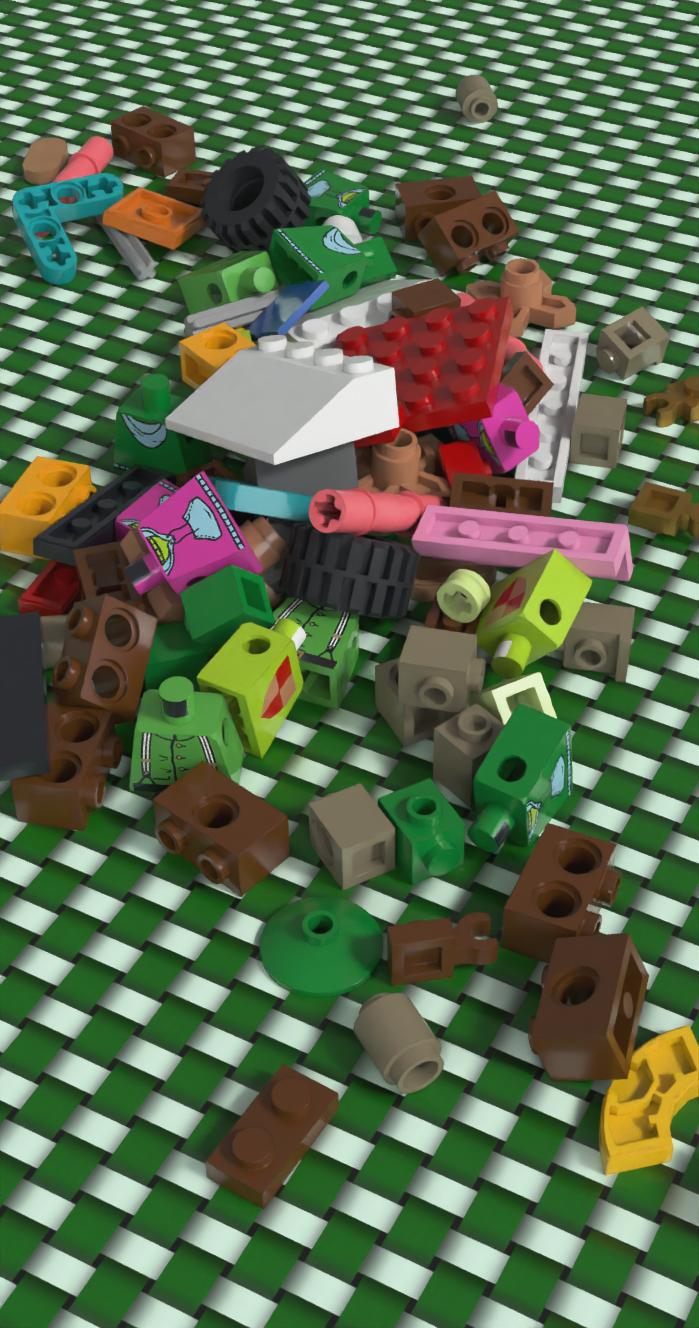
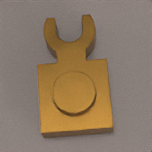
M699 375L666 385L665 394L653 393L647 395L644 398L642 414L647 416L657 413L656 426L658 428L671 426L676 418L683 417L689 423L698 421Z
M645 482L629 508L628 524L647 529L653 533H663L674 537L678 530L682 529L688 531L694 538L699 539V503H691V493Z

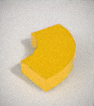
M689 1025L662 1033L633 1051L628 1079L613 1080L608 1091L606 1090L599 1124V1150L606 1176L671 1162L673 1142L670 1126L672 1119L689 1100L699 1097V1045Z

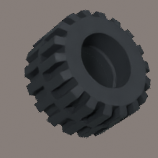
M254 147L249 152L245 150L238 152L233 159L228 158L223 162V166L219 170L216 169L211 175V182L206 183L203 190L206 195L201 198L200 206L203 208L200 212L202 219L206 222L205 225L233 254L240 251H266L268 253L274 229L305 227L303 221L309 218L310 209L307 206L311 203V196L307 192V186L282 156L269 148L261 150L259 147Z
M302 522L293 524L279 587L294 598L339 611L382 619L405 617L420 554L409 545L369 534L355 536L347 533H323L318 531L312 523Z

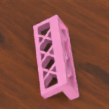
M427 505L411 539L413 549L421 556H430L437 560L521 569L555 548L588 577L630 581L633 572L628 525Z

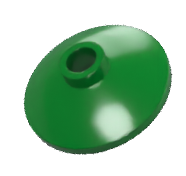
M309 897L286 905L269 919L260 938V957L267 974L284 989L306 997H334L360 987L375 973L383 954L382 933L376 920L359 905L336 897Z

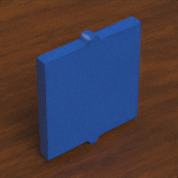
M307 280L301 284L288 285L246 329L250 330L251 341H258L259 338L269 335H285L330 287L325 280L314 282Z

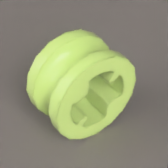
M458 569L452 572L447 581L437 591L439 607L451 619L461 623H469L475 620L491 598V592L486 581L476 572L468 569Z

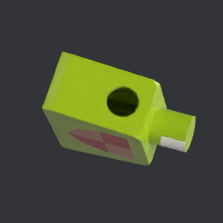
M555 548L490 587L491 598L482 611L475 635H477V645L493 657L491 662L492 669L501 677L507 679L519 677L522 675L525 666L559 648L593 581Z
M279 619L272 630L251 622L242 624L197 675L201 692L219 693L226 698L244 752L261 759L266 754L303 686L297 650L306 639V633L300 625L290 619Z

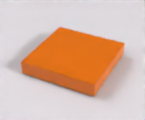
M141 187L106 209L102 224L173 250L206 226V222L202 219L200 213L203 209Z

